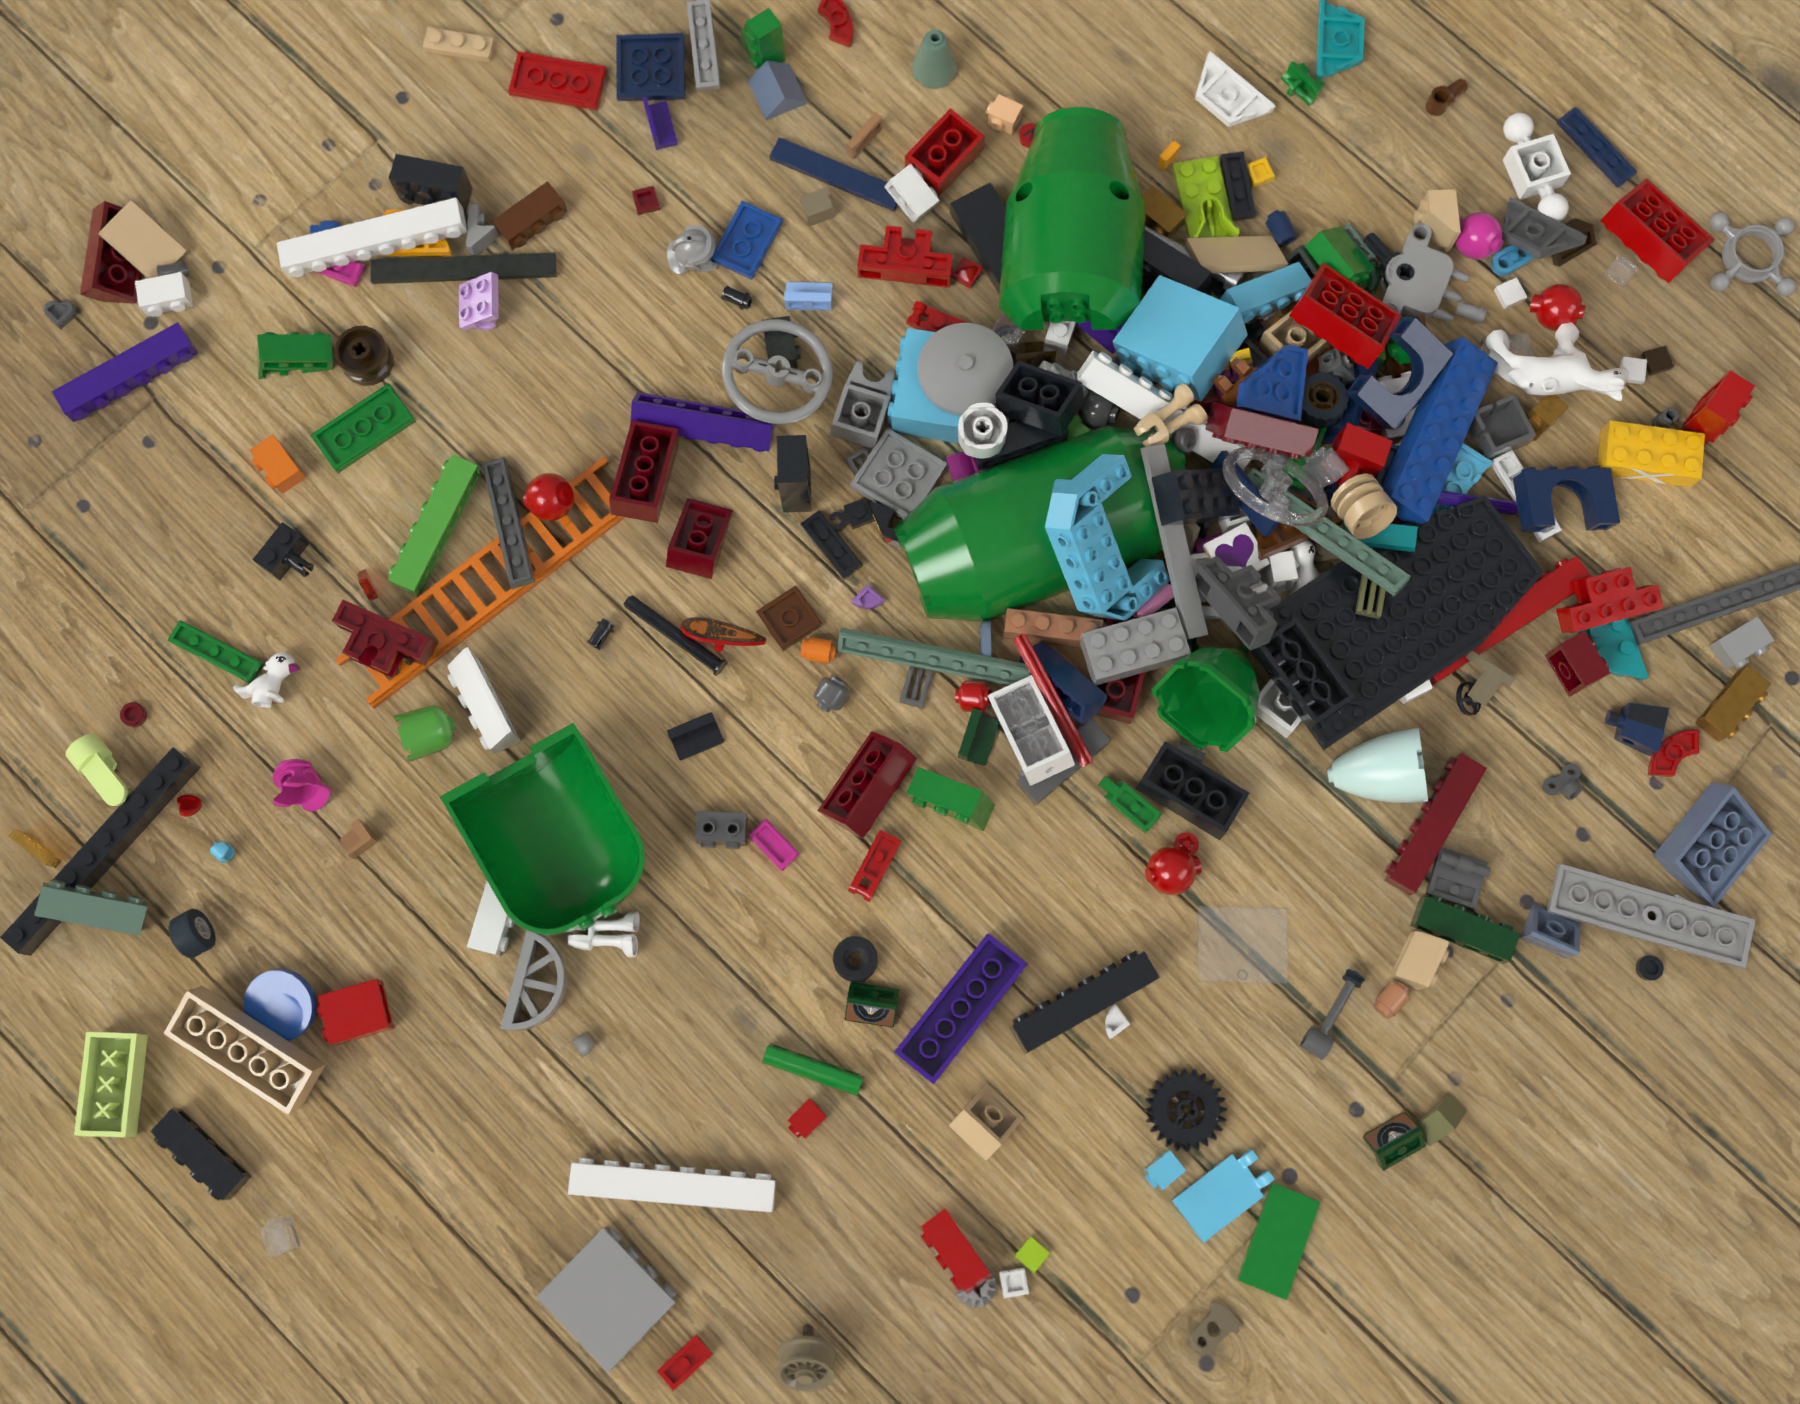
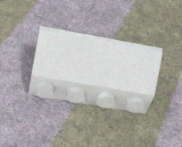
M469 647L463 649L447 666L450 671L447 677L454 688L458 687L461 693L458 698L464 709L469 708L472 715L468 718L475 730L479 728L482 734L479 739L484 749H490L492 753L497 754L521 740L478 657Z

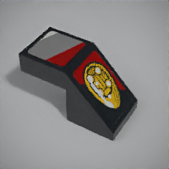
M872 501L870 505L871 512L883 542L900 548V541H898L895 531L889 528L894 518V510Z

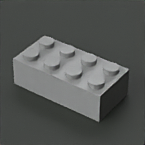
M1177 608L1081 634L1079 640L1092 683L1095 685L1172 665L1191 654Z

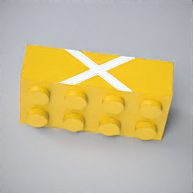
M1610 420L1600 430L1597 466H1600V468H1611L1613 477L1691 488L1702 479L1705 434Z

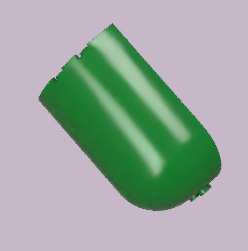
M573 722L530 746L532 753L489 777L483 772L440 796L505 913L518 926L529 932L541 935H558L581 928L583 931L593 926L596 919L602 916L606 918L617 911L616 906L622 903L635 889L644 869L645 852L642 839Z

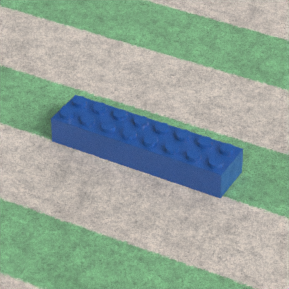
M1464 337L1445 344L1453 355L1448 360L1447 367L1440 371L1434 379V384L1422 395L1381 486L1397 506L1396 517L1404 523L1416 522L1419 525L1429 521L1498 364L1497 361Z

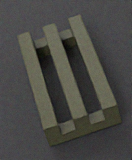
M1362 574L1355 614L1379 619L1382 615L1386 590L1379 586L1375 612H1372L1377 584L1371 580L1367 609L1363 610L1368 578Z

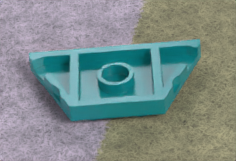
M1327 0L1318 1L1316 78L1320 79L1362 64L1364 53L1365 18L1350 13L1340 5L1337 8L1327 3Z
M1628 618L1579 631V634L1585 631L1588 636L1592 637L1600 657L1607 661L1610 673L1621 677H1635L1641 681L1649 678Z

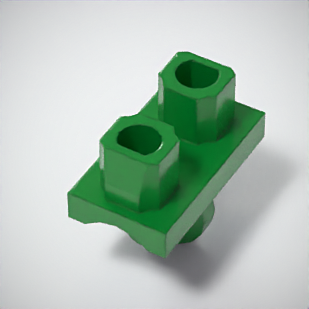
M1293 61L1281 77V80L1289 87L1286 94L1289 97L1296 94L1310 106L1318 97L1325 83L1320 78L1312 79L1308 75L1310 72L1309 67L1304 62L1297 64Z

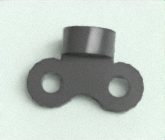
M1575 764L1565 765L1560 776L1545 779L1542 786L1543 791L1551 796L1561 792L1569 801L1573 800L1583 790V786L1577 781L1581 775L1580 768ZM1568 771H1574L1575 774L1569 775ZM1554 784L1556 787L1551 789L1549 785Z

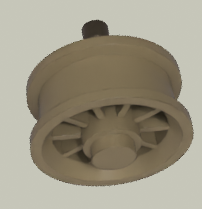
M810 1324L803 1326V1336L784 1341L778 1349V1358L781 1363L777 1367V1379L785 1387L796 1391L810 1392L821 1390L829 1386L834 1380V1369L831 1364L835 1360V1349L829 1342L813 1337V1326Z

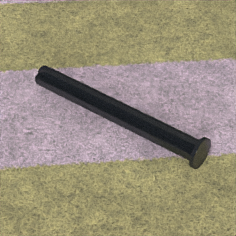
M631 595L624 602L625 608L714 672L713 675H719L727 663L726 659L721 660L697 641L686 636L679 628L636 597Z

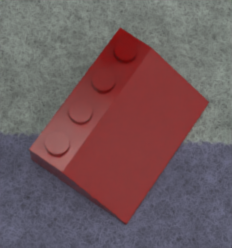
M1647 178L1621 198L1600 220L1609 232L1614 233L1625 247L1635 252L1643 263L1648 264L1656 272L1657 276L1668 284L1715 240Z
M1323 262L1289 316L1297 324L1311 330L1318 338L1324 339L1333 345L1336 350L1351 357L1357 364L1369 369L1384 350L1390 338L1389 335L1394 330L1401 314Z

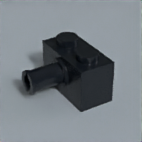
M283 522L252 559L279 581L290 567L303 577H307L310 573L302 567L307 568L311 572L314 567L312 563H309L300 556L309 545V542Z

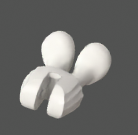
M630 911L620 919H596L594 921L595 924L586 929L588 930V935H568L569 946L589 951L594 946H613L622 949L627 957L635 958L638 952V939L636 935L597 934V931L619 930L637 933L640 925V916L638 911Z

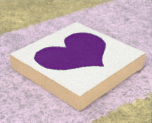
M1246 522L1203 545V549L1209 559L1218 556L1232 572L1249 565L1260 571L1270 564L1267 558L1261 561L1258 559L1257 541Z

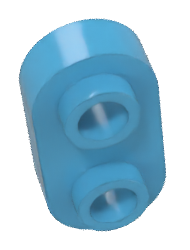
M1510 245L1493 257L1491 269L1496 275L1507 276L1527 265L1534 256L1514 245ZM1518 252L1523 253L1524 257L1519 256ZM1499 263L1504 264L1505 268H1502Z

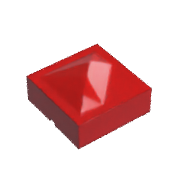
M963 256L952 272L951 278L971 289L982 273L983 268Z

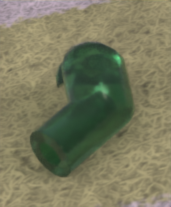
M1370 260L1369 262L1375 269L1369 274L1370 279L1364 290L1374 295L1382 275L1378 263Z

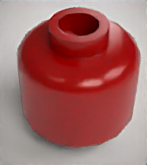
M964 681L960 689H956L955 701L960 704L964 712H972L973 708L984 712L987 707L991 706L987 695L992 693V689L983 681Z

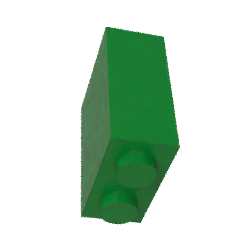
M1341 226L1319 231L1304 246L1319 266L1324 262L1359 286L1370 279L1369 274L1375 269Z

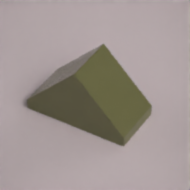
M1449 1093L1440 1099L1416 1122L1417 1126L1422 1130L1427 1145L1432 1146L1455 1130L1466 1114V1111Z

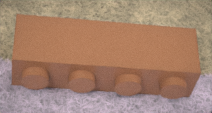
M1007 608L1003 639L1013 640L1015 637L1025 633L1030 642L1039 643L1044 641L1046 644L1081 648L1079 641L1081 634L1103 628V620Z

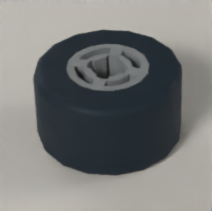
M190 909L174 917L169 922L168 929L172 943L183 956L195 958L215 945L216 936L213 926L201 911Z

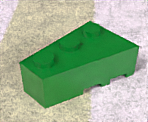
M770 8L745 22L738 42L750 56L749 60L755 69L760 68L766 61L781 63L786 61L782 24Z
M265 332L257 334L258 378L266 379V374L278 372L280 376H288V371L301 370L303 374L332 370L331 334L323 332L300 334L298 332L276 334Z
M920 767L917 768L906 792L912 799L911 803L921 808L927 806L939 815L945 817L948 815L960 823L973 826L984 831L995 806L982 790Z

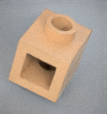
M998 94L995 102L991 101L986 111V114H988V124L997 131H1004L1012 135L1022 117L1023 105L1017 103L1009 96L1004 97Z

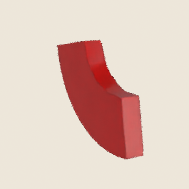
M822 0L817 11L830 24L829 40L850 48L854 31L853 20L847 6L842 0Z
M1699 729L1685 730L1664 740L1661 743L1660 751L1652 755L1650 759L1648 775L1675 776L1677 766L1683 758L1699 754Z

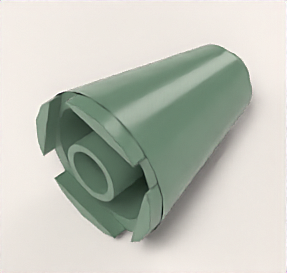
M930 30L925 34L912 61V72L916 81L918 80L922 83V86L930 89L943 88L954 79L957 63L945 34L940 30Z

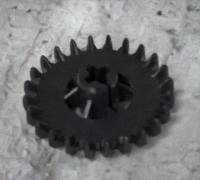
M1182 1068L1180 1076L1173 1069L1171 1073L1172 1078L1163 1073L1164 1083L1155 1080L1154 1082L1158 1089L1149 1088L1148 1091L1153 1095V1098L1145 1099L1147 1103L1151 1104V1107L1144 1109V1112L1151 1114V1117L1146 1119V1122L1154 1123L1150 1132L1159 1131L1157 1141L1166 1138L1165 1147H1169L1174 1142L1175 1151H1179L1181 1145H1183L1187 1153L1190 1151V1145H1193L1194 1149L1199 1151V1142L1209 1147L1208 1137L1217 1140L1213 1131H1223L1218 1122L1227 1121L1226 1118L1220 1116V1113L1228 1110L1219 1105L1226 1100L1225 1097H1217L1221 1088L1212 1089L1211 1087L1215 1080L1211 1079L1205 1082L1206 1073H1202L1197 1078L1196 1069H1193L1190 1075H1188L1186 1068ZM1180 1091L1189 1092L1185 1099H1181L1177 1093ZM1175 1095L1178 1101L1174 1104L1173 1109H1167L1169 1100ZM1197 1097L1200 1098L1203 1108H1199L1195 1102ZM1189 1103V1110L1192 1113L1186 1114L1183 1117L1184 1111L1181 1109V1106L1188 1105ZM1167 1111H1174L1176 1118L1173 1123ZM1199 1111H1204L1202 1120L1196 1125L1194 1119L1198 1116ZM1185 1121H1190L1193 1128L1182 1129Z

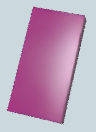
M767 819L748 835L781 871L800 855Z

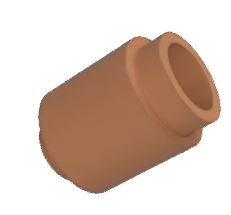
M1399 981L1396 984L1390 982L1375 999L1376 1003L1373 1007L1382 1016L1390 1019L1391 1016H1396L1410 999L1408 995L1409 989Z

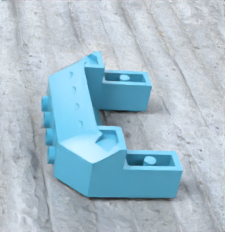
M1102 454L1072 480H1055L1045 529L1077 610L1101 618L1126 621L1162 589L1170 579L1163 560L1141 558L1130 569H1126L1102 506V502L1132 477L1124 455Z

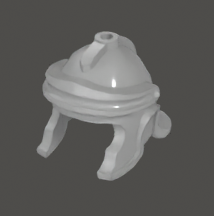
M688 225L686 231L670 242L668 246L667 260L672 272L684 274L687 270L709 272L717 269V263L708 261L713 256L716 248L713 234L702 226Z

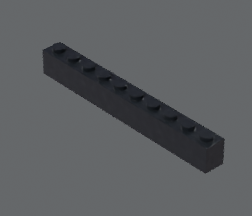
M172 747L126 798L125 802L112 813L52 880L62 881L66 887L75 888L76 885H83L92 888L201 767L184 752ZM39 895L0 937L18 954L31 956L62 922L34 916Z

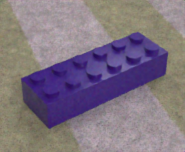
M987 933L900 1043L894 1054L934 1085L1024 970L1027 963Z

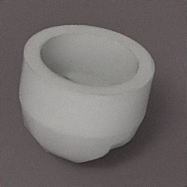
M580 1035L572 1040L582 1057L592 1050L593 1041L589 1036Z

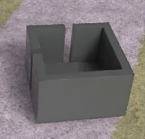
M1515 394L1496 401L1494 405L1491 403L1479 408L1469 428L1473 439H1479L1476 445L1481 454L1489 460H1493L1510 450L1514 451L1528 445L1536 436Z

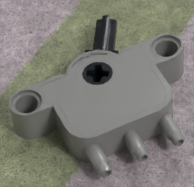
M1416 223L1412 227L1400 253L1396 251L1392 254L1373 232L1363 239L1365 245L1381 262L1378 269L1383 273L1381 277L1382 288L1385 291L1381 299L1383 303L1404 317L1416 318L1420 314H1424L1426 321L1431 317H1435L1443 321L1452 322L1454 316L1438 309L1442 297L1456 302H1460L1462 298L1456 292L1446 289L1450 277L1458 281L1468 282L1470 276L1454 269L1453 261L1448 255L1427 247L1432 230L1426 223ZM1415 235L1421 236L1422 240L1416 238Z

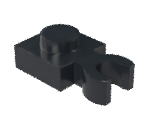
M866 498L844 505L845 513L834 512L830 515L831 521L835 519L841 520L839 525L834 526L837 532L844 530L848 524L851 525L853 530L874 522V517Z

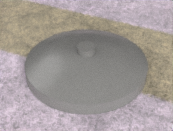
M974 323L952 324L938 330L924 344L918 359V380L923 393L934 406L946 413L961 416L968 407L976 403L997 405L995 394L1013 369V360L1006 343L999 335L987 327Z

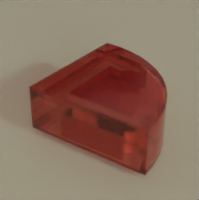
M367 570L358 572L359 584L368 600L377 599L376 589Z

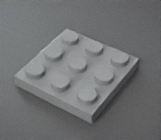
M887 428L852 480L850 488L873 502L893 509L895 515L904 519L930 494L948 463Z

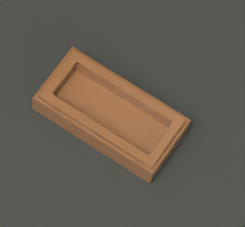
M875 112L846 144L847 155L850 158L855 159L881 131L882 116Z

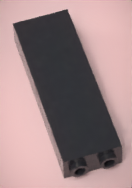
M989 182L951 202L950 215L999 294L1006 207Z

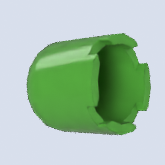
M432 705L394 715L396 722L401 721L402 726L397 727L404 750L410 749L411 755L407 756L409 762L442 751L451 745L453 740L452 731L456 730L453 717H447L441 707Z

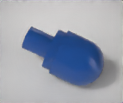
M324 220L320 222V225H310V233L343 225L335 220Z

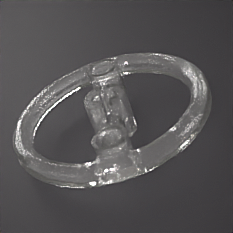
M1241 447L1231 451L1223 462V475L1231 490L1247 506L1269 519L1286 525L1306 527L1319 523L1328 511L1327 495L1318 481L1303 467L1283 455L1266 452L1259 448ZM1255 459L1264 463L1261 473L1266 479L1260 487L1259 493L1265 500L1269 501L1268 503L1254 495L1238 478L1235 472V463L1237 461ZM1284 471L1298 479L1310 491L1316 502V510L1314 512L1296 514L1288 510L1291 501L1285 496V493L1292 484V479Z

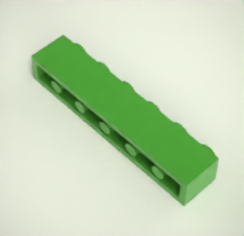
M453 454L449 460L444 462L439 481L434 482L431 489L432 494L428 502L426 501L422 505L421 516L418 522L412 525L410 537L407 543L402 545L397 563L393 564L389 570L388 581L394 587L417 597L421 595L482 475V471L477 464Z

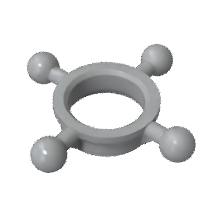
M1721 212L1711 217V228L1715 231H1722L1728 237L1722 249V259L1727 271L1717 273L1711 278L1710 285L1713 290L1718 292L1726 290L1733 277L1747 283H1759L1770 278L1776 284V291L1779 295L1789 296L1794 293L1796 289L1795 281L1791 278H1784L1779 272V266L1784 255V246L1780 236H1787L1793 232L1795 224L1791 218H1780L1775 224V229L1772 230L1763 225H1750L1743 229L1732 228L1729 225V217ZM1754 236L1765 241L1772 251L1771 265L1768 268L1756 270L1743 264L1736 254L1738 239Z

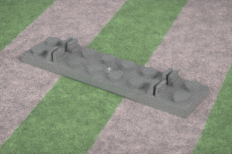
M1564 864L1557 865L1546 911L1741 969L1746 968L1755 920ZM1649 911L1655 913L1656 918L1654 920L1648 918Z

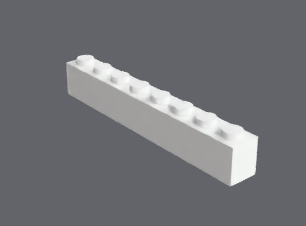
M452 198L277 242V248L283 271L289 277H301L305 273L320 272L333 266H345L349 262L368 260L373 256L381 254L389 255L397 250L413 249L417 245L433 244L445 238H457L461 234L467 233V226L463 207L457 198Z
M1093 350L1077 373L1078 381L1082 382L1084 386L1139 419H1142L1148 412L1153 414L1158 412L1173 399L1172 394L1162 388L1158 390L1152 386L1153 384L1150 380L1143 376L1138 378L1132 374L1133 372L1130 368L1123 364H1120V366L1112 362V358L1104 352L1097 353ZM1188 404L1177 410L1163 421L1164 424L1181 415L1190 405ZM1207 421L1202 425L1190 423L1178 428L1194 430L1196 444L1192 451L1212 463L1221 451L1227 450L1242 470H1244L1254 456L1252 448L1238 443L1224 442L1221 439L1212 437L1213 432L1205 430Z
M579 1158L578 1163H571L569 1195L764 1212L774 1211L777 1180H771V1174L756 1173V1178L746 1177V1172L731 1171L730 1176L720 1175L721 1170L705 1169V1174L695 1173V1168L680 1167L679 1172L670 1171V1166L655 1165L654 1169H644V1163L633 1162L629 1163V1167L619 1166L620 1161L604 1160V1165L594 1164V1159Z

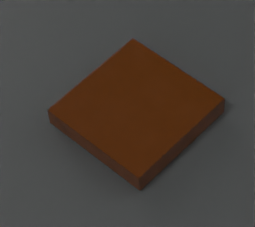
M797 586L789 589L756 611L783 652L823 626Z

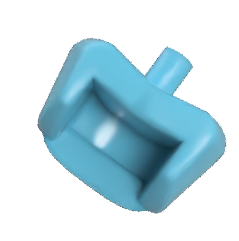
M216 841L211 847L210 853L219 862L228 863L232 859L235 850L231 844L225 841Z

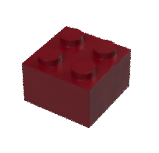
M1585 631L1559 644L1544 655L1569 697L1611 674L1608 670L1609 665L1607 661L1600 657L1594 640Z

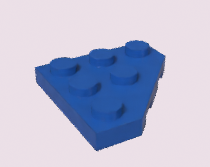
M1293 345L1281 347L1239 383L1236 408L1294 422L1300 421L1308 349Z

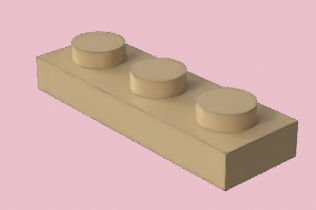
M427 27L422 47L424 52L490 62L495 41L493 37Z

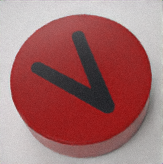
M1025 124L1019 130L1018 140L1026 148H1030L1034 139L1035 124Z

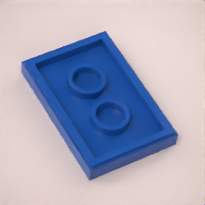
M741 201L719 241L711 261L753 280L783 224V219Z

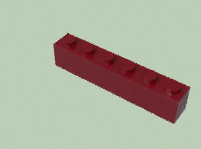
M1462 753L1455 758L1450 757L1444 766L1446 770L1444 777H1439L1433 785L1432 790L1435 791L1431 799L1428 798V801H1425L1421 806L1420 810L1423 811L1421 817L1414 819L1408 829L1411 832L1407 840L1403 839L1396 850L1399 853L1395 861L1391 860L1384 871L1387 873L1384 881L1409 896L1417 892L1487 769Z

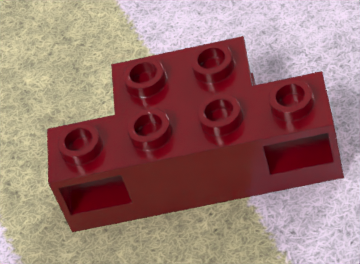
M346 600L341 601L332 619V622L339 628L352 633L342 653L349 656V659L391 678H394L404 657L426 666L436 647L435 642L431 638Z

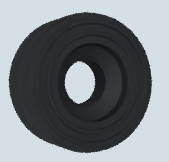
M851 936L843 939L836 946L833 953V964L837 973L843 979L851 982H861L868 979L875 972L878 964V955L874 945L869 940L860 936ZM858 952L862 955L863 961L859 966H852L848 962V957L851 953Z

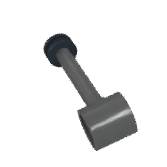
M1346 970L1345 975L1342 977L1346 982L1321 1027L1316 1028L1312 1025L1300 1043L1301 1048L1321 1060L1327 1056L1335 1041L1328 1033L1354 987L1360 988L1365 980L1357 971Z

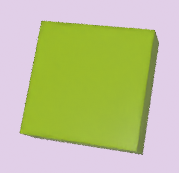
M1030 1236L1014 1256L1030 1271L1035 1273L1050 1253Z

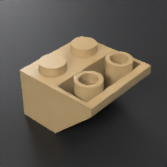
M1419 931L1409 933L1389 977L1415 991L1428 988L1429 985L1433 986L1439 976V973L1436 972L1439 964H1443L1449 955L1447 947L1450 942Z

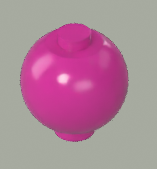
M1484 212L1472 213L1465 218L1459 216L1461 233L1456 239L1455 245L1462 255L1469 259L1480 260L1491 256L1494 252L1497 253L1503 245L1502 228L1494 216Z

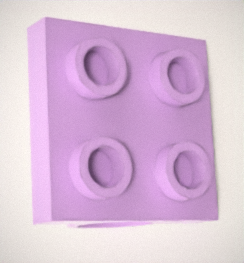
M490 272L459 285V328L465 331L472 328L480 330L495 328L496 319L499 318L498 274Z

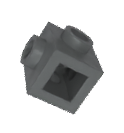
M1333 349L1318 356V372L1328 373L1333 377L1336 376L1344 384L1356 379L1353 360L1345 353Z

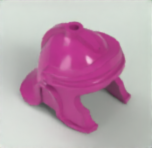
M284 760L277 765L273 773L272 780L282 793L277 794L272 803L279 807L302 805V808L306 811H317L325 805L332 790L329 786L322 784L316 770L311 766L312 764L305 760Z

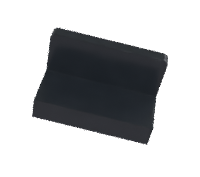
M712 712L667 730L680 761L724 743Z

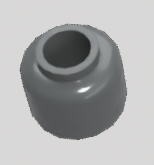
M833 675L830 678L824 677L814 692V698L818 701L817 707L828 713L831 709L839 711L849 696L848 684Z

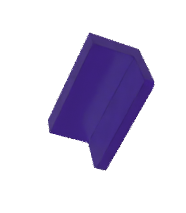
M643 97L656 151L677 146L678 142L667 101L649 105L647 97Z

